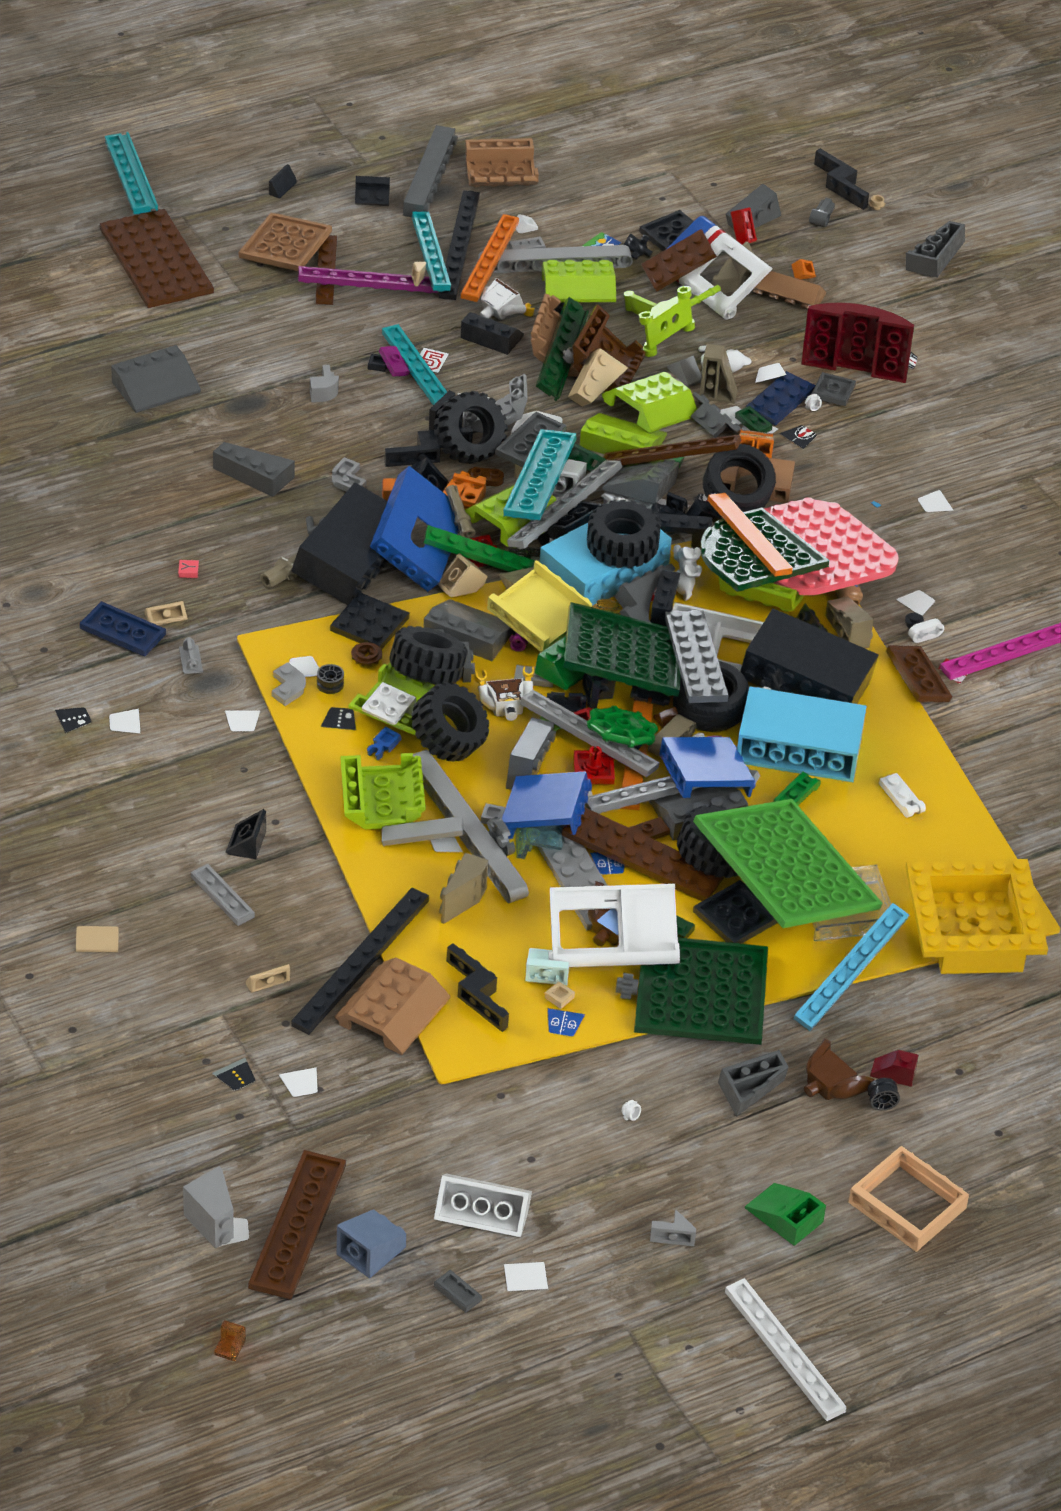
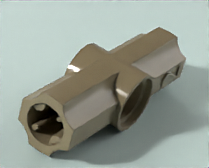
M297 553L288 559L286 557L279 558L273 568L260 575V580L267 589L272 588L285 579L292 581L298 576L291 572Z

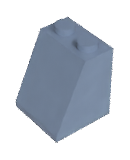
M370 1210L337 1226L336 1254L369 1279L406 1248L405 1231L375 1210Z

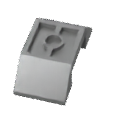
M525 374L509 381L510 394L495 402L497 406L500 405L502 407L501 413L506 415L507 420H504L507 425L522 419L528 399L527 376ZM464 411L463 427H472L473 431L483 433L480 419L472 412Z

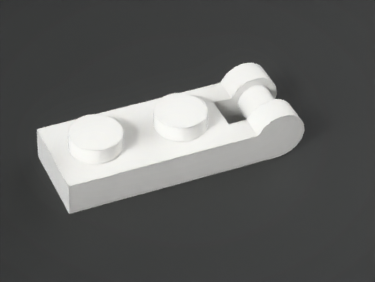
M897 773L880 778L879 785L906 818L913 816L916 812L920 814L926 811L924 802L919 801Z

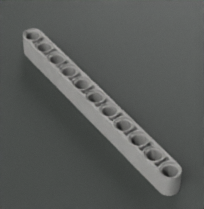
M428 750L413 754V757H421L424 789L445 818L462 816L463 836H459L472 855L488 860V877L506 902L511 903L528 897L529 890L523 878Z

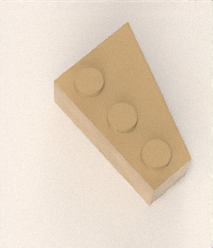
M600 348L590 352L568 398L580 406L592 403L628 367Z

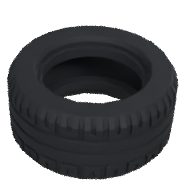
M739 444L737 450L716 452L713 455L703 476V489L707 500L708 495L726 493L742 512L765 507L775 487L776 473L773 464H771L769 458L762 451L750 445ZM729 467L744 468L750 471L756 478L758 488L751 494H735L723 484L721 472Z
M718 661L728 692V702L688 703L680 676V691L678 697L673 696V707L676 706L678 714L695 722L697 730L706 732L724 731L737 725L743 718L749 685L744 675L728 663Z

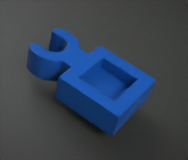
M385 726L373 739L374 744L367 748L368 755L371 756L372 753L376 752V760H380L383 757L384 751L390 753L402 740L401 735Z

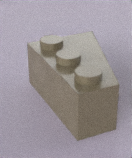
M707 343L703 358L700 396L703 394L711 401L735 404L738 390L725 346Z
M849 597L827 601L825 615L837 635L860 647L869 648L873 637L872 627L874 619Z

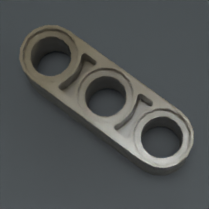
M677 714L655 735V742L648 746V751L660 757L659 752L663 737H691L695 732L696 723Z

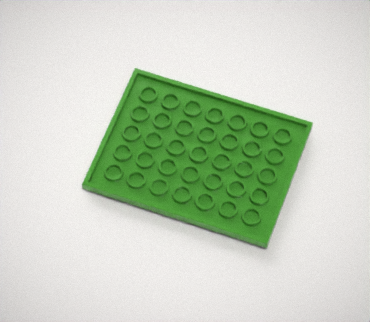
M793 799L700 814L694 818L693 822L782 928L880 910L883 904Z

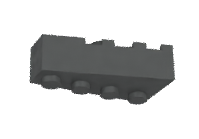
M948 221L936 230L935 235H929L924 243H919L913 251L909 250L906 252V270L938 278L964 244L965 224Z
M223 442L213 451V469L272 497L295 478L294 460Z
M536 718L530 719L510 754L506 789L512 790L516 776L538 774L545 755L550 749L551 742L553 743L556 737L553 722Z

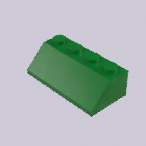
M565 636L538 654L535 674L566 691L583 679L584 672L570 671L563 667Z

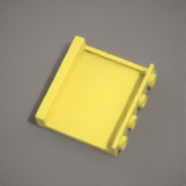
M536 560L534 562V569L501 595L491 594L488 597L487 609L542 652L566 636L570 602L592 607V603L588 598L579 594L574 587L565 583L560 576L551 572L546 565H542Z

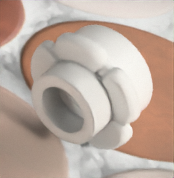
M817 394L809 395L805 400L806 409L816 411L821 407L822 400Z
M630 1100L622 1106V1114L625 1120L635 1121L640 1116L641 1106L636 1101Z

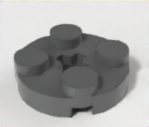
M498 817L487 821V826L490 830L488 832L506 857L514 854L515 845L514 842H509L511 834L504 821Z

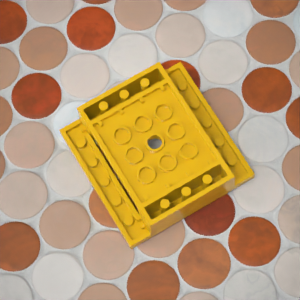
M1028 859L906 861L905 868L923 958L938 957L941 974L1023 972L1026 955H1047L1048 946ZM1009 881L1022 934H1017L1008 895ZM969 923H974L978 926H971Z

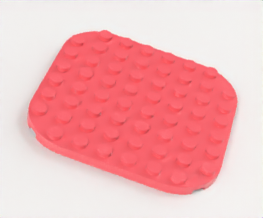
M807 497L803 500L790 501L789 503L763 508L830 560L829 567L775 581L774 584L795 589L799 592V595H818L885 578L896 570L898 554L895 548L891 547L872 530L862 524L861 521L841 508L838 503H829Z

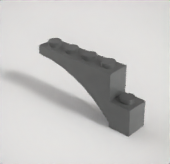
M672 563L666 566L660 565L654 572L650 570L641 578L637 576L630 583H623L618 588L619 592L614 596L623 608L620 614L650 622L649 608L652 595L658 585L661 571L673 572L675 570Z

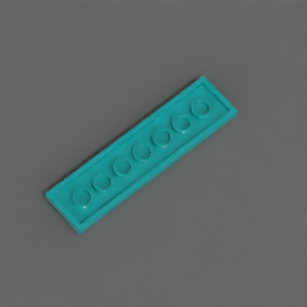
M540 429L503 509L504 516L541 520L576 442V433Z

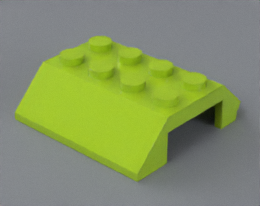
M548 260L543 262L541 277L542 281H545V294H549L550 297L554 295L561 302H565L568 297L577 302H616V278L613 262L608 260H600L599 262H592L591 260H583L582 262Z
M666 372L617 387L602 394L604 402L610 406H614L615 398L618 396L640 411L637 425L649 433L691 419V415L697 410L691 390Z
M515 485L465 509L466 514L471 518L470 522L473 524L485 518L500 528V542L509 547L507 540L531 521L525 518H512L503 514V509ZM551 495L547 507L556 501L554 495Z
M719 577L720 590L725 591L726 594L742 596L748 601L756 600L762 602L765 606L780 607V610L786 612L793 611L804 597V595H799V592L795 589L774 583L737 592Z
M389 662L388 665L383 664L378 670V682L366 696L358 693L348 705V708L389 724L362 711V706L382 682L416 697V702L433 688L435 684L420 682L416 679H411L409 676H404L401 672H397ZM405 713L396 725L389 724L415 735L416 733L412 727L413 720H411L412 715Z
M401 753V765L361 767V755L340 756L344 815L364 829H382L383 826L413 823L426 810L420 756L413 757V753Z

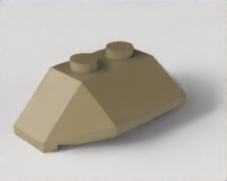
M745 242L743 246L753 253L750 244ZM730 257L720 269L719 274L715 275L712 279V285H719L722 293L735 292L752 273Z

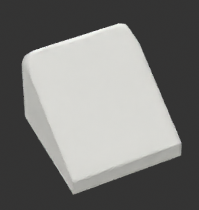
M518 214L519 224L516 227L518 233L538 230L537 224L531 217Z

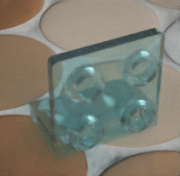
M561 825L516 828L515 830L517 858L525 859L527 852L531 851L532 846L562 850Z

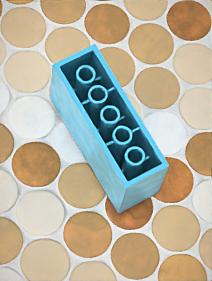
M588 523L542 546L540 550V563L546 565L555 575L560 576L569 586L574 587L583 597L588 598L593 608L615 596L619 592L618 588L623 583H630L637 576L641 578L650 570L654 572L660 565H668L672 538L660 529L657 554L646 564L643 563L642 566H633L628 569L626 567L616 568L613 565L611 567L607 566L605 562L601 563L590 553L587 547ZM617 533L621 535H630L626 533Z
M750 686L740 727L737 750L743 757L746 765L799 774L804 771L811 776L854 782L867 706Z

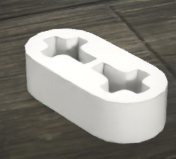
M931 619L913 625L909 629L908 635L915 643H919L940 636L944 631V626L939 619Z

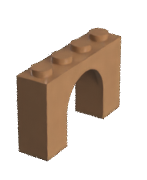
M769 458L776 473V483L770 501L788 503L795 461ZM729 467L721 472V479L727 489L734 493L738 479L746 475H752V473L741 467Z

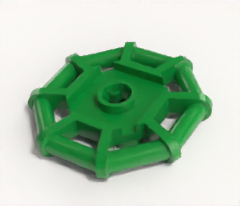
M614 705L611 708L592 709L590 711V719L587 721L588 729L594 730L602 737L603 741L627 745L628 748L642 744L652 745L655 742V734L658 731L657 725L644 718L641 712L620 709Z

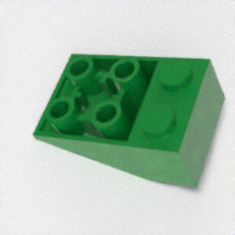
M773 1183L748 1203L745 1209L795 1246L824 1222L826 1205L809 1192Z

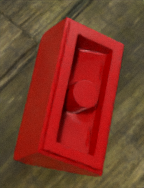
M751 208L732 211L731 217L736 241L741 245L745 242L757 241Z

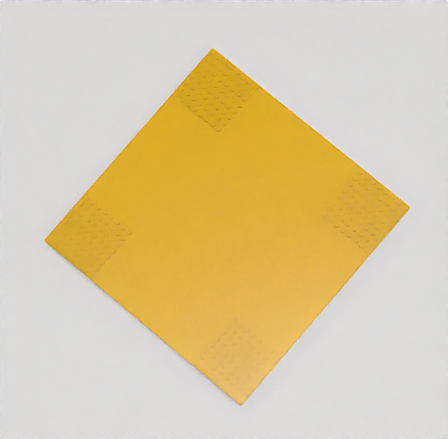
M691 541L671 545L669 564L672 563L675 567L673 572L680 569L679 562L674 558V546L680 545L681 548H691ZM701 555L696 561L697 565L702 567V571L699 577H695L692 596L687 601H684L683 595L676 592L674 603L761 622L765 621L772 608L796 618L804 603H806L809 609L815 611V615L820 620L819 623L828 630V633L838 636L825 615L827 601L838 599L835 590L818 595H804L802 601L793 611H782L780 607L765 606L762 602L756 600L748 601L742 596H731L726 594L725 591H721L719 577L708 568ZM502 580L485 583L483 587L474 593L450 597L447 593L442 592L390 603V605L410 613L409 619L401 628H407L408 626H421L423 628L424 618L434 606L449 599L494 615L487 609L488 597L493 593L499 596L507 589ZM614 596L593 607L621 615L620 611L623 609ZM653 601L650 602L649 620L651 619V608ZM340 614L237 636V642L369 932L371 933L412 887L429 895V902L380 956L383 962L396 957L431 973L450 995V999L417 1037L439 1084H447L646 1035L645 1033L634 1032L638 990L637 995H631V999H622L620 997L621 993H616L617 977L623 978V973L633 974V979H638L639 986L641 965L569 967L568 983L565 986L575 992V998L561 1009L545 999V992L555 984L525 981L529 949L552 950L550 888L561 887L526 827L516 828L513 839H509L510 843L514 842L515 853L507 856V858L527 884L529 890L528 897L507 903L487 876V889L480 902L443 924L441 923L442 914L439 913L442 904L440 899L443 887H447L450 874H454L457 861L462 860L465 853L471 854L460 837L455 836V839L463 852H436L431 840L383 846L382 829H364L345 817L340 756L361 755V767L401 765V753L415 754L428 750L421 745L422 742L415 735L355 710L353 711L356 730L321 727L331 707L348 708V705L358 693L366 696L378 682V670L383 664L388 665L390 662L389 657L395 635L382 649V659L379 660L378 664L373 663L372 666L368 664L363 666L361 663L356 664L355 660L352 659V648L359 644L358 642L330 631V625ZM872 627L873 637L870 641V647L865 649L879 654L871 681L857 703L867 707L854 782L809 775L811 778L819 779L821 784L816 791H813L798 806L883 904L880 910L782 928L777 923L742 943L768 946L764 1006L813 994L892 903L908 913L909 917L852 984L939 963L938 957L923 958L905 868L906 861L1017 859L922 704L917 702L888 656L887 648L874 627ZM723 637L717 658L742 665L745 652L750 643ZM508 640L493 661L473 654V661L471 663L475 664V673L477 671L480 678H483L482 671L486 670L487 678L484 680L486 685V681L514 679L516 665L536 667L537 657L541 651L531 643H528L523 651H514L510 647V641ZM312 656L319 668L326 664H334L343 669L344 687L338 693L326 694L321 692L317 688V676L305 677L306 686L304 693L288 705L284 706L272 697V690L282 684L273 677V671L285 663H289L291 658ZM471 674V682L463 683L461 677L455 683L459 687L467 688L469 693H473L476 695L475 698L481 701L478 691L479 683L474 680L475 674ZM583 679L566 691L553 684V687L533 685V690L545 697L551 691L563 692L565 697H569V693H583L585 695L582 686ZM616 681L613 699L598 700L597 708H611L614 705L620 709L632 711L634 698H630L632 686ZM748 682L749 687H760L751 682ZM673 695L670 696L669 706L665 705L663 707L662 705L653 704L651 723H655L658 727L656 734L663 728L656 722L653 715L673 708ZM483 705L482 708L486 710V718L489 720V734L484 744L461 761L441 760L437 758V755H432L480 821L486 803L502 807L507 805L511 793L510 789H506L510 754L530 719H540L541 717L526 707H523V713L517 715L515 720L509 721L506 719V716H495L492 710ZM445 716L447 722L457 730L453 721L448 716ZM742 720L737 725L724 731L706 732L695 729L693 735L703 733L705 737H730L737 747ZM385 726L399 733L402 740L390 753L384 751L383 757L380 760H376V752L372 753L371 756L368 755L367 748L374 744L373 739ZM562 728L556 730L555 740L553 743L551 742L550 749L546 753L537 775L574 772V750L589 751V748L592 746ZM647 748V756L658 761L659 767L648 777L644 776L643 783L671 776L663 760L650 753ZM614 759L615 784H592V796L622 788L625 765ZM746 765L749 770H757L760 777L755 784V788L752 789L751 797H747L743 789L738 790L741 791L748 802V806L770 803L799 773ZM897 773L919 801L924 802L926 811L920 814L916 812L913 816L906 818L879 785L880 778ZM424 789L426 810L414 822L445 818ZM649 801L641 802L639 810L620 808L600 813L628 828L658 818ZM482 823L487 831H490L487 824ZM670 835L656 839V841L678 850L677 840H672ZM585 847V849L587 850L588 854L590 855V857H591V859H592V856H591L590 853H594V852H596V851L591 850V849ZM624 865V872L621 874H601L608 886L664 884ZM739 876L724 877L713 895L739 880L743 882V880ZM1009 881L1008 895L1017 934H1022ZM1034 886L1045 937L1058 934L1060 926ZM675 889L676 915L695 924V930L688 938L726 942L693 912V907L702 901ZM562 910L559 912L560 945L563 949L609 948L619 945V942L616 945H612L608 941L602 947L596 945L593 942L596 933L591 929L586 931L575 910ZM969 923L971 926H978L974 923ZM452 943L462 948L470 957L479 961L483 967L493 972L497 977V991L489 997L509 1013L508 1028L503 1032L458 998V983L466 978V976L446 962L447 947ZM548 1008L585 1014L574 1036L549 1032Z

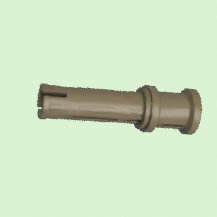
M450 485L445 491L455 515L454 523L458 526L460 536L472 538L476 532L471 526V518L465 512L457 486Z

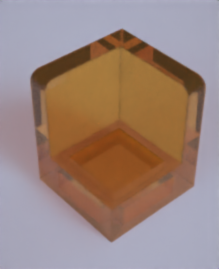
M224 1320L221 1325V1339L214 1350V1354L231 1361H236L246 1341V1328Z

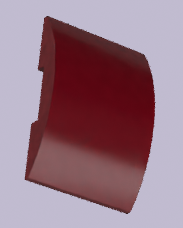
M823 303L808 306L801 365L836 371L837 367L871 372V377L906 383L914 324L892 312L862 304Z

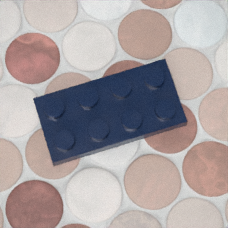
M786 371V375L780 376L746 407H752L772 425L776 426L812 394L815 388L814 384Z
M102 601L80 622L81 630L144 657L166 635L165 628Z

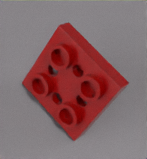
M594 746L590 747L589 751L574 750V772L586 771L587 777L591 780L592 784H615L613 757L602 752L599 746H596V751H594Z

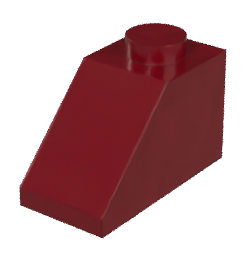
M896 1050L875 1058L870 1077L877 1079L890 1078L897 1084L912 1087L919 1055Z

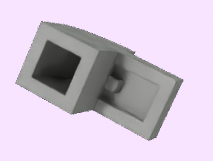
M322 365V376L310 377L311 402H326L337 396L339 376H334V372L330 370V365Z

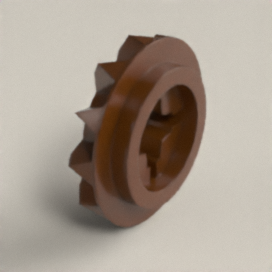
M363 642L352 648L351 656L356 664L361 663L363 666L366 664L372 666L373 663L378 664L379 660L382 659V650L374 643Z

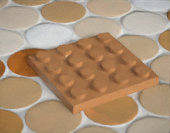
M270 213L238 252L239 258L298 271V266H305L332 233V226Z

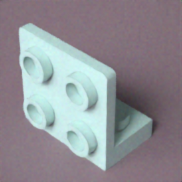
M529 949L525 981L556 984L559 981L567 985L569 962L549 960L548 951L552 950Z

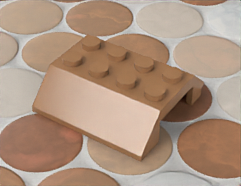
M532 138L465 140L469 186L537 185L539 174L538 168L534 166Z
M545 294L531 331L533 355L543 363L560 314L554 309L561 301L554 295L550 297L549 294ZM572 362L568 376L578 377L580 373L574 368V363Z
M395 957L377 966L370 977L358 988V991L346 1002V1005L339 1010L335 1018L339 1021L340 1026L348 1030L352 1028L351 1021L382 1035L384 1047L403 1055L450 999V995L431 973Z

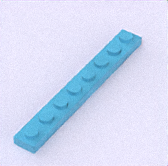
M892 903L799 1009L793 1019L811 1031L906 922L909 914Z

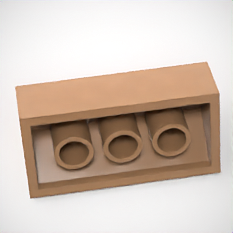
M770 271L752 291L759 295L767 293L769 294L768 297L776 300L779 297L783 298L786 303L795 305V302L800 303L801 307L808 309V306L820 304L826 295V291L820 285Z

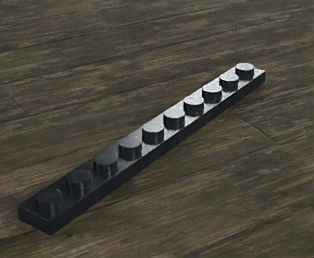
M463 190L445 265L451 289L450 291L439 292V299H457L480 192Z
M412 887L291 1020L292 1027L310 1035L429 902V895Z

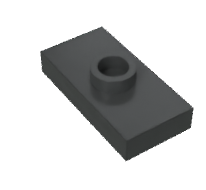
M449 1270L434 1281V1287L465 1313L482 1301V1295L452 1270Z

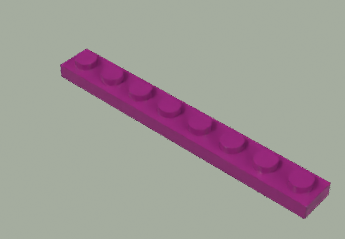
M298 266V282L438 293V291H433L430 279L424 276L418 286H415L411 275Z

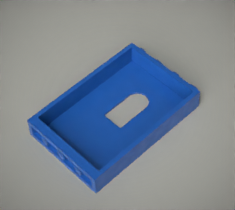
M408 466L397 476L370 547L428 592L440 582L451 552L427 544L423 548L416 546L411 540V532L418 517L427 525L454 534H458L459 529L454 523L455 515L448 496Z

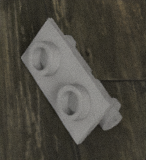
M187 637L183 641V646H179L183 674L203 673L199 647L195 645V641L191 637Z

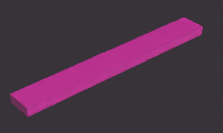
M1061 623L940 664V669L949 680L1061 643Z

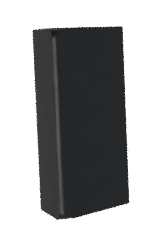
M285 165L269 180V195L280 199L297 183L290 165Z

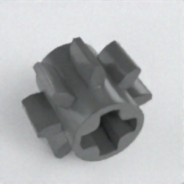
M623 973V978L617 977L616 993H621L620 997L622 999H631V995H637L638 979H633V974Z

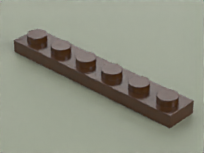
M329 235L320 246L318 268L335 269L336 235ZM317 283L316 304L333 305L334 284L323 285Z

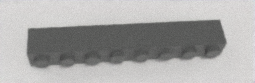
M435 126L404 200L403 216L412 217V212H429L430 203H433L434 193H437L438 184L441 183L442 174L446 170V164H449L450 155L453 154L454 145L456 146L458 136L455 135V128Z

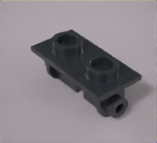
M804 603L796 619L817 628L821 626L824 628L819 623L820 620L815 615V611L809 609L807 604Z
M632 686L630 698H634V701L648 702V698H652V704L662 705L663 707L665 705L669 706L670 696L654 690L648 691L642 687Z
M551 691V693H547L548 699L571 712L586 708V695H583V693H569V697H565L563 692Z

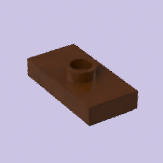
M661 817L629 827L654 840L670 835V829Z

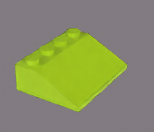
M598 413L589 418L582 427L580 446L601 454L659 446L667 436V432L657 430L649 433L636 423Z

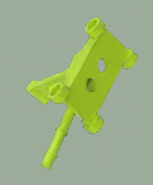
M716 285L690 299L692 296L691 288L689 286H682L677 289L678 296L658 304L635 295L633 291L624 292L626 311H632L639 315V322L645 326L646 342L643 346V351L646 352L645 356L653 357L657 355L656 345L680 329L683 331L694 330L695 321L692 319L691 307L710 296H714L721 291V287ZM676 315V320L672 322L673 316Z

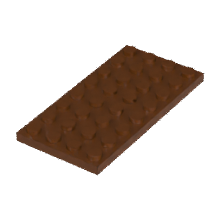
M165 209L100 223V230L147 308L214 293L213 285Z

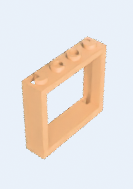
M900 1146L850 1189L848 1203L917 1252L967 1208L969 1194L963 1188L951 1182L946 1176L934 1170L929 1164ZM899 1167L951 1203L947 1209L922 1230H919L870 1194L875 1187Z

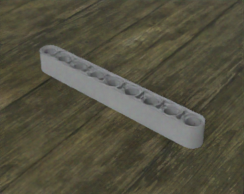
M626 245L504 250L493 273L542 271L543 262L548 260H556L557 262H565L566 260H573L575 262H582L583 260H591L592 262L608 260L613 262L614 268L629 267L633 261L630 248Z

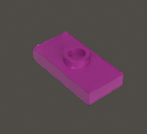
M380 347L379 353L392 377L408 376L410 370L397 347Z

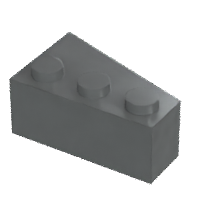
M761 184L726 213L728 225L733 229L731 212L750 207L754 228L781 216L777 193L764 184Z
M780 1050L722 1068L718 1084L736 1117L785 1080L788 1065Z

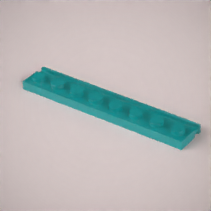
M126 132L125 135L121 133L106 135L105 143L133 214L151 212L150 209L157 211V201L129 132Z

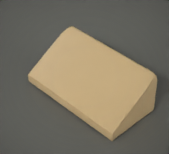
M183 601L145 609L147 621L156 625L188 619Z
M77 926L76 952H118L119 928L117 926Z
M288 964L250 976L246 980V985L250 992L253 993L290 981V966Z

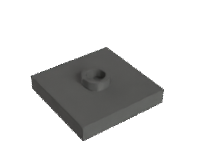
M822 372L812 394H817L822 401L846 406L856 386V381Z

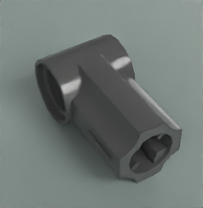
M825 198L821 200L816 209H812L809 223L827 227L830 215L835 209V203L832 202V199Z

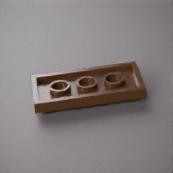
M700 229L641 265L657 292L717 256L704 232Z
M888 645L886 650L888 656L917 702L939 703L951 701L953 696L921 646Z

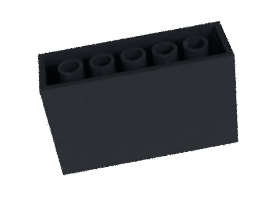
M354 482L299 546L291 572L349 605L360 592L362 593L363 589L367 590L371 579H376L380 573V568H385L389 562L370 547L387 501Z
M772 608L748 646L740 672L748 682L762 688L766 686L775 691L857 704L871 681L879 654Z

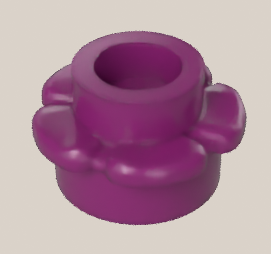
M518 633L512 635L509 639L510 647L514 651H523L528 644V641Z

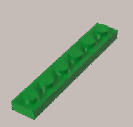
M430 525L426 528L424 544L457 555L460 553L466 558L508 572L534 567L535 560Z

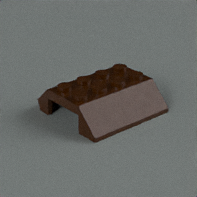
M597 304L572 347L574 368L580 373L590 352L600 348L628 367L626 371L603 391L607 392L631 383L646 352L642 350L643 346L636 340L628 346L621 342L605 326L610 315Z

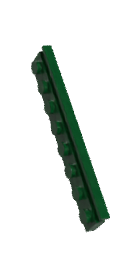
M570 297L564 302L536 383L537 388L549 397L552 395L555 401L561 396L571 364L564 360L563 351L573 347L589 313L588 310L584 311L583 307Z

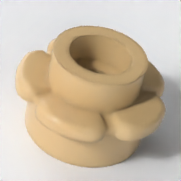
M873 195L869 206L874 210H880L885 207L884 197Z

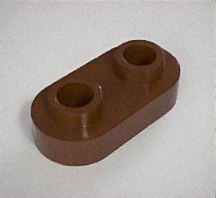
M473 467L468 470L470 477H486V486L496 487L504 483V473L499 469Z

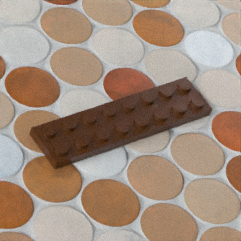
M584 807V814L581 815V825L578 826L576 835L572 834L570 824L565 825L562 829V836L664 884H675V889L700 901L711 897L724 879L723 876L717 878L711 874L706 875L703 871H697L694 869V866L686 863L685 858L681 857L678 850Z
M307 1150L303 1151L249 1280L248 1289L292 1300L346 1167V1160Z

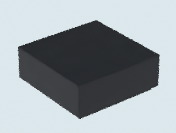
M371 354L368 370L385 372L387 366L381 355Z

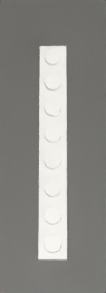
M744 1278L727 1286L725 1289L727 1296L823 1418L828 1421L845 1413L846 1405Z

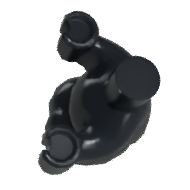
M630 233L624 243L633 252L631 256L635 260L642 255L650 258L653 251L647 248L649 236L643 234L640 240Z

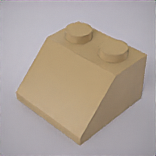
M459 553L444 572L437 585L450 597L477 592L479 588L484 586L488 576Z

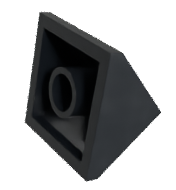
M262 809L235 825L226 849L228 855L257 859L266 834V810Z

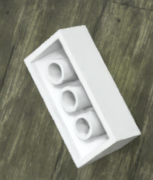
M444 1174L441 1179L434 1219L521 1237L529 1211L532 1191Z

